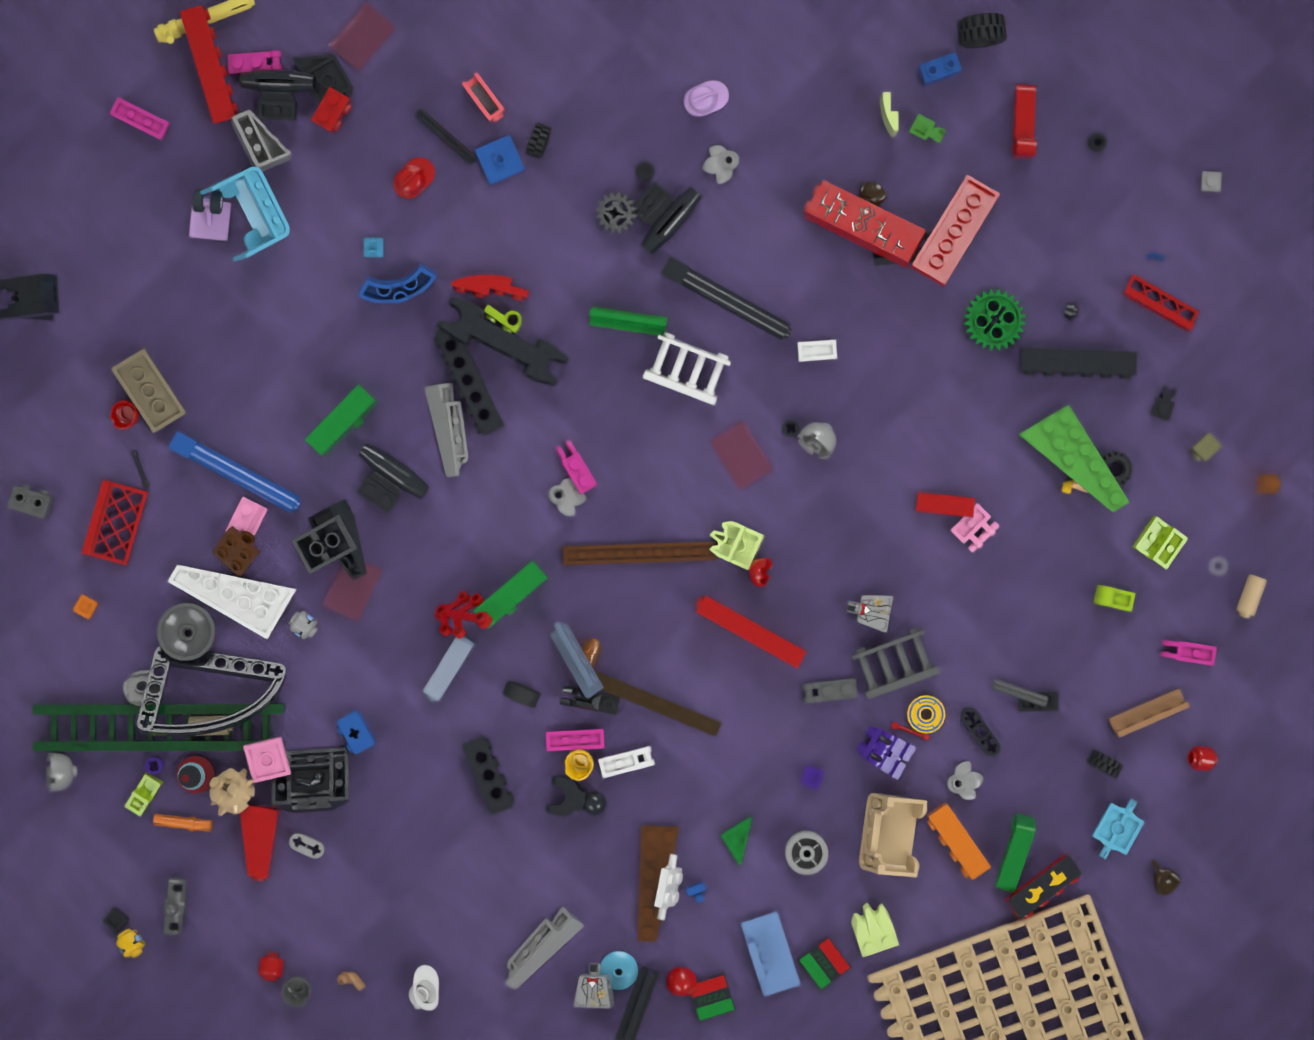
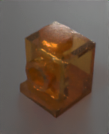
M1278 474L1257 475V494H1278V490L1281 488V480L1278 478Z

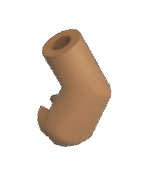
M344 971L337 977V982L340 985L353 984L358 992L366 986L355 972Z

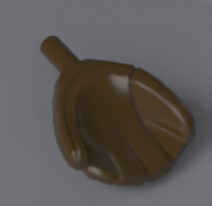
M871 181L861 184L859 189L860 198L878 207L887 199L888 194L880 184Z
M1155 859L1151 860L1150 862L1157 871L1154 874L1156 892L1162 896L1173 893L1181 883L1180 876L1172 869H1160Z

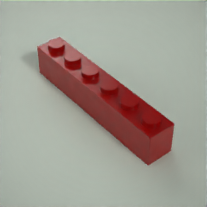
M203 5L182 10L180 15L213 124L230 121L233 116L239 113L236 102L233 103L231 95L234 94L231 84H227L225 79L228 76L226 67L221 65L219 59L222 57L220 47H216L214 39L217 37L214 27L210 28L208 20H211L208 8L204 9Z

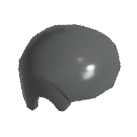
M297 975L288 978L282 987L283 1001L288 1006L294 1008L305 1005L311 995L310 982L306 978Z

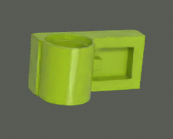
M487 305L484 309L487 314L485 317L494 324L498 321L503 325L501 329L515 334L520 330L522 318L518 312L509 311L504 316L490 305ZM515 315L518 317L519 321L516 325L508 323L510 316Z
M1097 585L1093 603L1132 612L1136 593Z

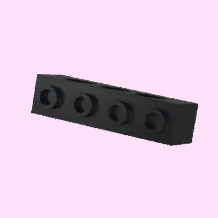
M482 735L463 743L462 748L490 815L493 816L514 806L512 802H515L512 792H508L505 785L508 783L504 773L500 774L498 770L500 763L497 756H493L490 751L493 748L490 739H485V736ZM478 752L486 753L487 760L485 762L478 761ZM488 769L492 770L495 774L492 780H488L484 776V772ZM493 788H500L502 795L494 797L491 793Z

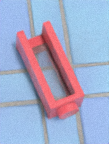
M477 72L468 82L464 81L462 83L463 88L489 123L492 121L496 123L504 117L505 109Z

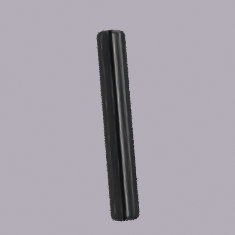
M420 108L416 112V118L468 164L471 165L475 162L476 156L426 111Z

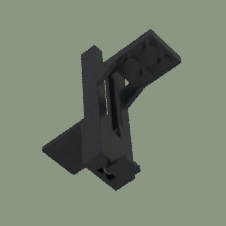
M42 273L0 280V290L6 289L7 292L15 293V296H11L12 301H15V303L8 304L7 308L0 309V321L12 319L53 321L54 314H60L58 277L56 274Z

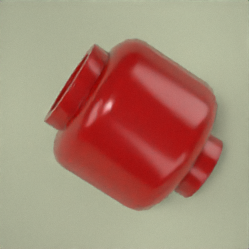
M1194 746L1188 752L1187 761L1195 771H1211L1218 762V756L1215 754L1214 749L1209 746Z
M267 952V956H262L259 959L258 975L265 981H277V978H281L283 975L284 960L278 957V953Z

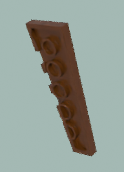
M641 825L637 941L657 942L661 920L657 919L659 907L654 906L661 869L668 865L670 854L675 852L679 826Z

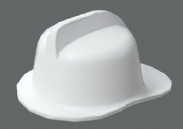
M422 965L414 973L413 985L409 990V999L415 1009L422 1008L426 1011H431L438 1005L439 979L432 967Z

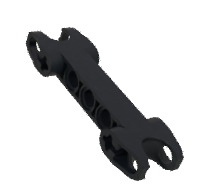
M451 297L447 304L459 313V321L453 324L439 320L436 325L437 328L462 345L468 346L471 339L523 365L524 368L521 374L537 383L556 387L558 380L548 373L547 363L556 361L566 364L570 358L555 345L538 339L534 346L482 319L485 311L481 307Z

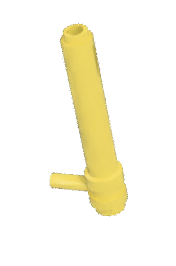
M228 0L209 7L211 20H208V22L211 24L251 9L255 2L254 0ZM182 18L178 20L172 19L164 25L162 23L157 25V28H154L159 43L168 42L171 44L174 42V38H180L182 34L186 33Z

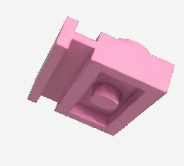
M242 497L226 531L231 526H234L240 533L248 531L255 537L268 508Z

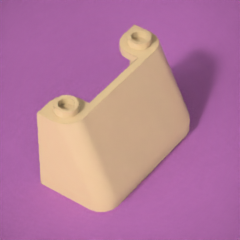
M871 793L868 796L859 855V865L863 870L882 875L917 877L920 865L917 858L911 855L916 818L921 819L927 813V801L879 793Z

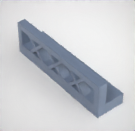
M556 622L554 624L556 631L550 634L584 696L590 698L604 687L570 627L567 624Z

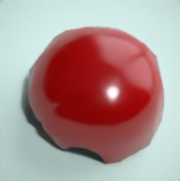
M121 400L116 402L111 408L110 419L114 423L113 426L117 429L125 430L132 428L139 420V411L132 401Z
M769 557L755 559L749 567L750 580L759 588L765 587L767 581L771 578L767 575V571L773 567Z
M676 967L667 974L666 986L672 995L689 996L696 988V975L690 968Z

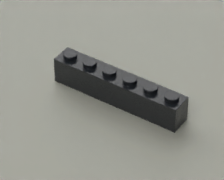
M1022 347L1019 349V372H1024V376H1035V373H1043V376L1053 377L1054 373H1061L1062 377H1073L1074 374H1081V378H1093V375H1100L1102 379H1111L1112 375L1119 376V379H1131V376L1137 375V352Z

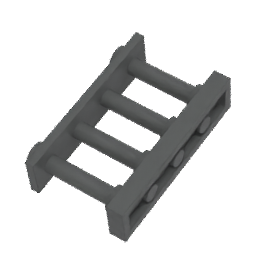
M919 627L909 630L906 636L865 650V647L854 650V655H851L852 660L859 659L868 683V690L864 691L866 699L869 700L940 674L938 666H933L932 663H929L920 635L925 634V630H919ZM913 639L922 663V670L916 673L914 670H911L902 642ZM895 646L904 670V677L896 679L893 676L884 648ZM877 652L887 679L885 680L886 684L878 686V683H875L865 656Z

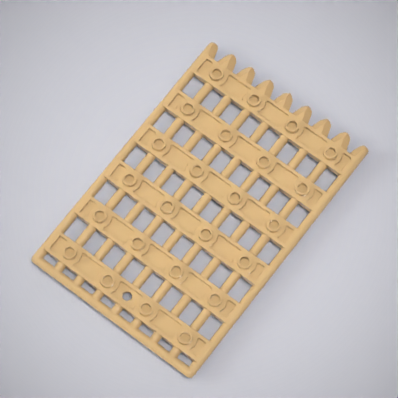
M1088 894L1035 913L1027 919H1018L867 976L870 983L883 982L884 984L874 992V998L877 1001H890V1004L880 1012L883 1019L897 1020L887 1029V1034L890 1037H903V1040H938L941 1038L945 1040H966L963 1030L980 1024L984 1035L972 1040H1007L1005 1035L1023 1029L1027 1040H1050L1066 1034L1067 1040H1130L1127 1034L1130 1030H1132L1135 1040H1144L1092 898ZM1084 903L1086 904L1087 910L1089 912V914L1085 916L1080 906ZM1062 912L1065 923L1048 929L1044 918ZM1091 921L1096 931L1092 934L1090 933V930L1087 925V923ZM1026 926L1029 936L1012 942L1008 931ZM1068 930L1072 941L1054 947L1051 936ZM990 939L993 950L975 955L972 945ZM1098 939L1102 951L1097 952L1094 941ZM1032 943L1036 954L1018 960L1015 949ZM1075 948L1079 959L1061 965L1057 954ZM954 952L957 963L939 969L936 958ZM996 957L1000 968L982 974L979 963ZM1106 958L1109 969L1104 970L1100 959ZM1039 961L1042 973L1025 979L1021 968ZM918 965L921 976L903 982L900 971ZM1082 967L1085 977L1068 983L1064 972ZM960 970L964 981L946 987L942 976ZM1099 974V980L1094 981L1093 975ZM1003 975L1007 986L989 992L985 981ZM1107 977H1113L1116 987H1110ZM1046 980L1049 991L1032 997L1028 986ZM924 983L928 994L910 1000L906 989ZM1088 985L1092 995L1074 1001L1071 990ZM967 988L971 999L953 1005L949 994ZM1010 993L1013 1004L996 1010L992 999ZM1119 994L1122 1002V1005L1117 1006L1114 998V995ZM1052 998L1056 1009L1038 1015L1035 1004ZM931 1001L934 1012L916 1018L913 1007ZM1095 1003L1098 1014L1081 1020L1078 1008ZM973 1006L977 1017L959 1023L956 1012ZM1016 1011L1020 1022L1002 1028L998 1017ZM1123 1012L1127 1015L1129 1021L1127 1024L1123 1023L1120 1015ZM1059 1016L1063 1027L1045 1033L1041 1022ZM938 1020L941 1030L923 1037L920 1025ZM1102 1021L1105 1032L1088 1038L1084 1027Z

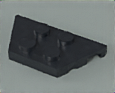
M335 55L293 58L300 72L316 75L317 89L312 91L319 104L329 87L348 98L355 88Z

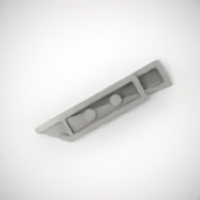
M453 383L425 387V393L446 477L459 476L461 465L466 463L469 458L461 401L454 402Z

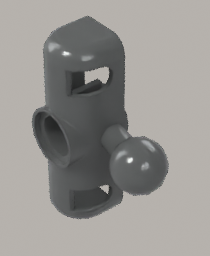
M169 878L168 894L163 907L165 914L164 935H179L182 932L183 917L186 911L185 896L187 886L184 878ZM175 884H183L182 890H177ZM171 923H179V928H173Z

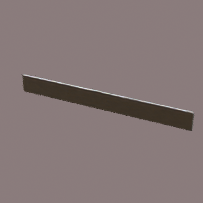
M594 670L604 687L601 690L712 736H717L722 725L721 722Z

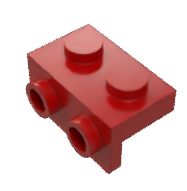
M329 87L311 121L334 134L335 131L338 132L343 123L341 120L344 114L348 115L350 112L352 101L347 96Z

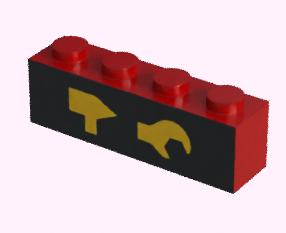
M1063 854L1004 900L1017 918L1027 919L1034 914V909L1038 906L1042 908L1048 904L1050 897L1060 895L1066 885L1076 883L1080 879L1079 876L1083 873L1068 854Z

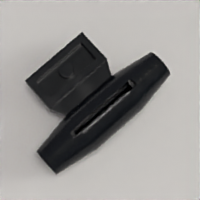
M263 69L242 72L239 78L241 88L263 92L258 100L259 120L297 121V101L294 93L315 91L317 89L316 75L294 70Z
M654 181L633 205V207H638L634 214H637L638 218L644 223L652 225L640 245L651 255L655 253L689 219L702 196L690 187L672 201L670 194Z
M366 443L358 454L375 472L365 478L357 492L386 513L391 511L400 498V490L422 499L430 488L412 469L389 453Z

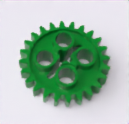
M989 289L988 295L985 291H982V298L975 295L976 302L969 301L972 308H965L969 312V314L963 316L968 319L963 325L969 326L965 333L971 332L972 335L969 339L976 338L975 345L981 342L982 349L987 345L989 346V351H992L994 346L997 351H1000L1001 345L1007 349V342L1014 345L1013 338L1019 340L1020 336L1017 333L1024 332L1020 328V326L1026 325V322L1021 321L1026 315L1020 314L1024 307L1018 308L1017 305L1020 300L1014 302V295L1007 297L1008 291H1005L1003 295L1000 294V289H997L995 294L992 289ZM989 302H995L997 304V310L995 312L989 310ZM1002 306H1005V310L997 319L999 323L993 324L987 334H984V330L992 321L990 317L996 316ZM1005 313L1011 314L1013 318L1011 323L1004 321L1003 316ZM978 317L985 319L986 324L984 327L977 325L976 320ZM994 328L1000 330V338H994L992 336V330Z

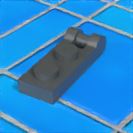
M855 678L802 684V689L805 690L804 703L858 698ZM818 688V696H813L812 689Z

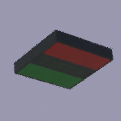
M829 936L798 958V961L820 990H823L852 968Z
M724 973L697 981L696 988L690 995L699 1022L736 1011Z

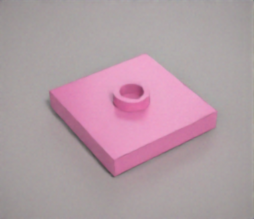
M281 736L243 746L252 779H254L253 783L291 774Z

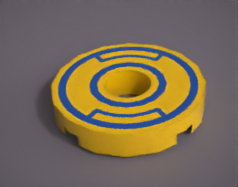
M922 695L915 698L909 704L907 720L916 731L933 733L944 723L945 708L937 698ZM923 709L931 711V717L927 720L921 717Z

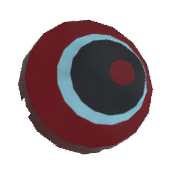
M194 755L187 757L180 763L176 776L177 782L186 792L197 794L210 788L209 783L216 774L210 760L203 756Z

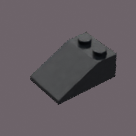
M341 514L292 540L309 574L328 566L358 549Z

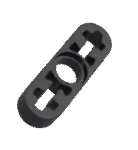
M964 708L960 713L962 722L983 752L988 756H996L1001 749L1000 743L974 708ZM967 711L974 713L972 718L975 722L978 719L980 720V723H976L972 728H970V725L973 724L971 720H965ZM979 726H983L986 730L983 737H977L975 734V729ZM990 735L991 738L988 740L991 744H996L994 747L995 751H987V743L984 741L982 744L980 741L987 739Z

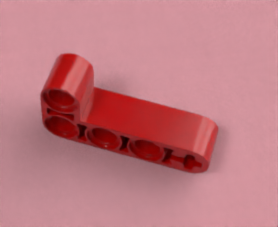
M1015 85L1013 159H1033L1036 155L1037 142L1034 139L1036 85Z

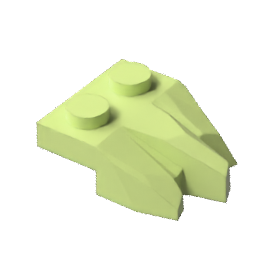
M723 522V533L714 530L710 534L718 542V545L712 546L709 550L716 556L749 570L750 564L754 561L765 536L736 522Z
M867 902L862 906L864 915L853 914L851 924L862 957L899 945L889 913L882 903L874 911Z

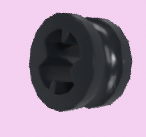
M787 420L782 426V431L787 437H793L798 434L800 427L797 421ZM788 423L795 425L794 429L796 431L793 434L792 432L790 434L787 433L788 428L786 425Z

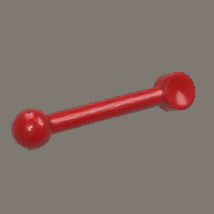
M897 722L891 724L893 729H900L922 737L924 741L930 738L927 733H919L900 726Z

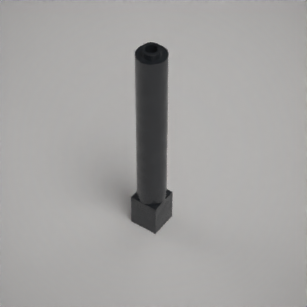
M671 256L661 272L663 277L680 286L682 285L781 341L783 337L787 339L792 331L789 327L791 324L692 270L689 266Z

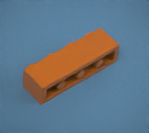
M946 802L927 814L929 820L926 822L933 831L935 829L938 831L940 836L937 838L942 845H947L950 848L949 855L954 862L959 861L962 866L960 871L965 878L970 877L971 880H974L991 868Z

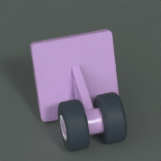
M195 189L189 236L192 238L227 241L231 203L223 202V193L221 191H213L211 196H206V194L202 195L200 193L203 189Z

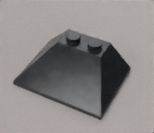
M347 747L286 751L291 774L272 779V807L292 813L332 811L349 802V750ZM314 772L324 774V782L321 785L311 788L295 785L297 776L313 778Z

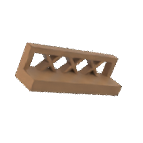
M1178 688L1112 716L1108 720L1115 736L1120 738L1185 710L1190 705L1184 700Z

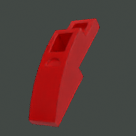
M474 275L451 282L455 292L465 294L466 291L472 292L474 297L484 299V296L489 297L491 290H494L493 294L503 297L505 294L512 295V299L523 302V299L528 300L530 294L529 290L512 286L513 278L499 275Z

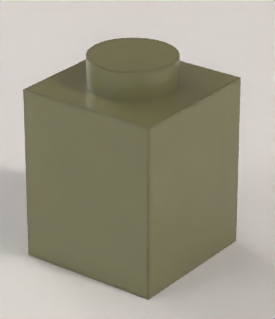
M1207 432L1189 450L1192 452L1191 456L1197 462L1201 461L1203 463L1208 461L1222 445L1210 432Z

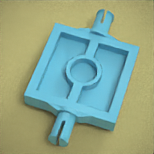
M1130 798L1126 808L1118 807L1111 802L1109 803L1091 835L1105 845L1099 856L1106 859L1111 849L1127 855L1145 821L1136 817L1132 812L1138 803L1137 801Z

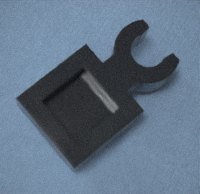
M1163 386L1161 388L1162 398H1155L1150 416L1168 422L1175 403L1170 400L1176 395L1177 390L1173 389L1172 393L1168 395L1166 393L1167 386Z

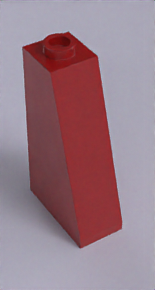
M248 804L249 806L240 812L247 874L253 877L252 880L263 882L264 879L270 877L281 809Z

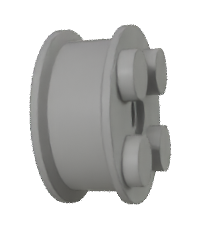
M800 831L788 840L785 847V856L789 866L794 871L803 875H812L819 872L825 866L828 860V848L822 837L817 833ZM805 850L810 851L808 856L803 855Z

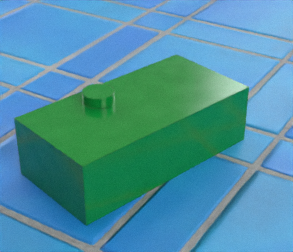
M358 384L304 440L321 456L327 457L354 428L358 429L365 422L363 419L379 402L363 386Z
M532 560L479 605L474 612L476 614L481 611L487 612L493 619L488 627L491 628L506 614L510 616L518 609L516 606L549 577Z

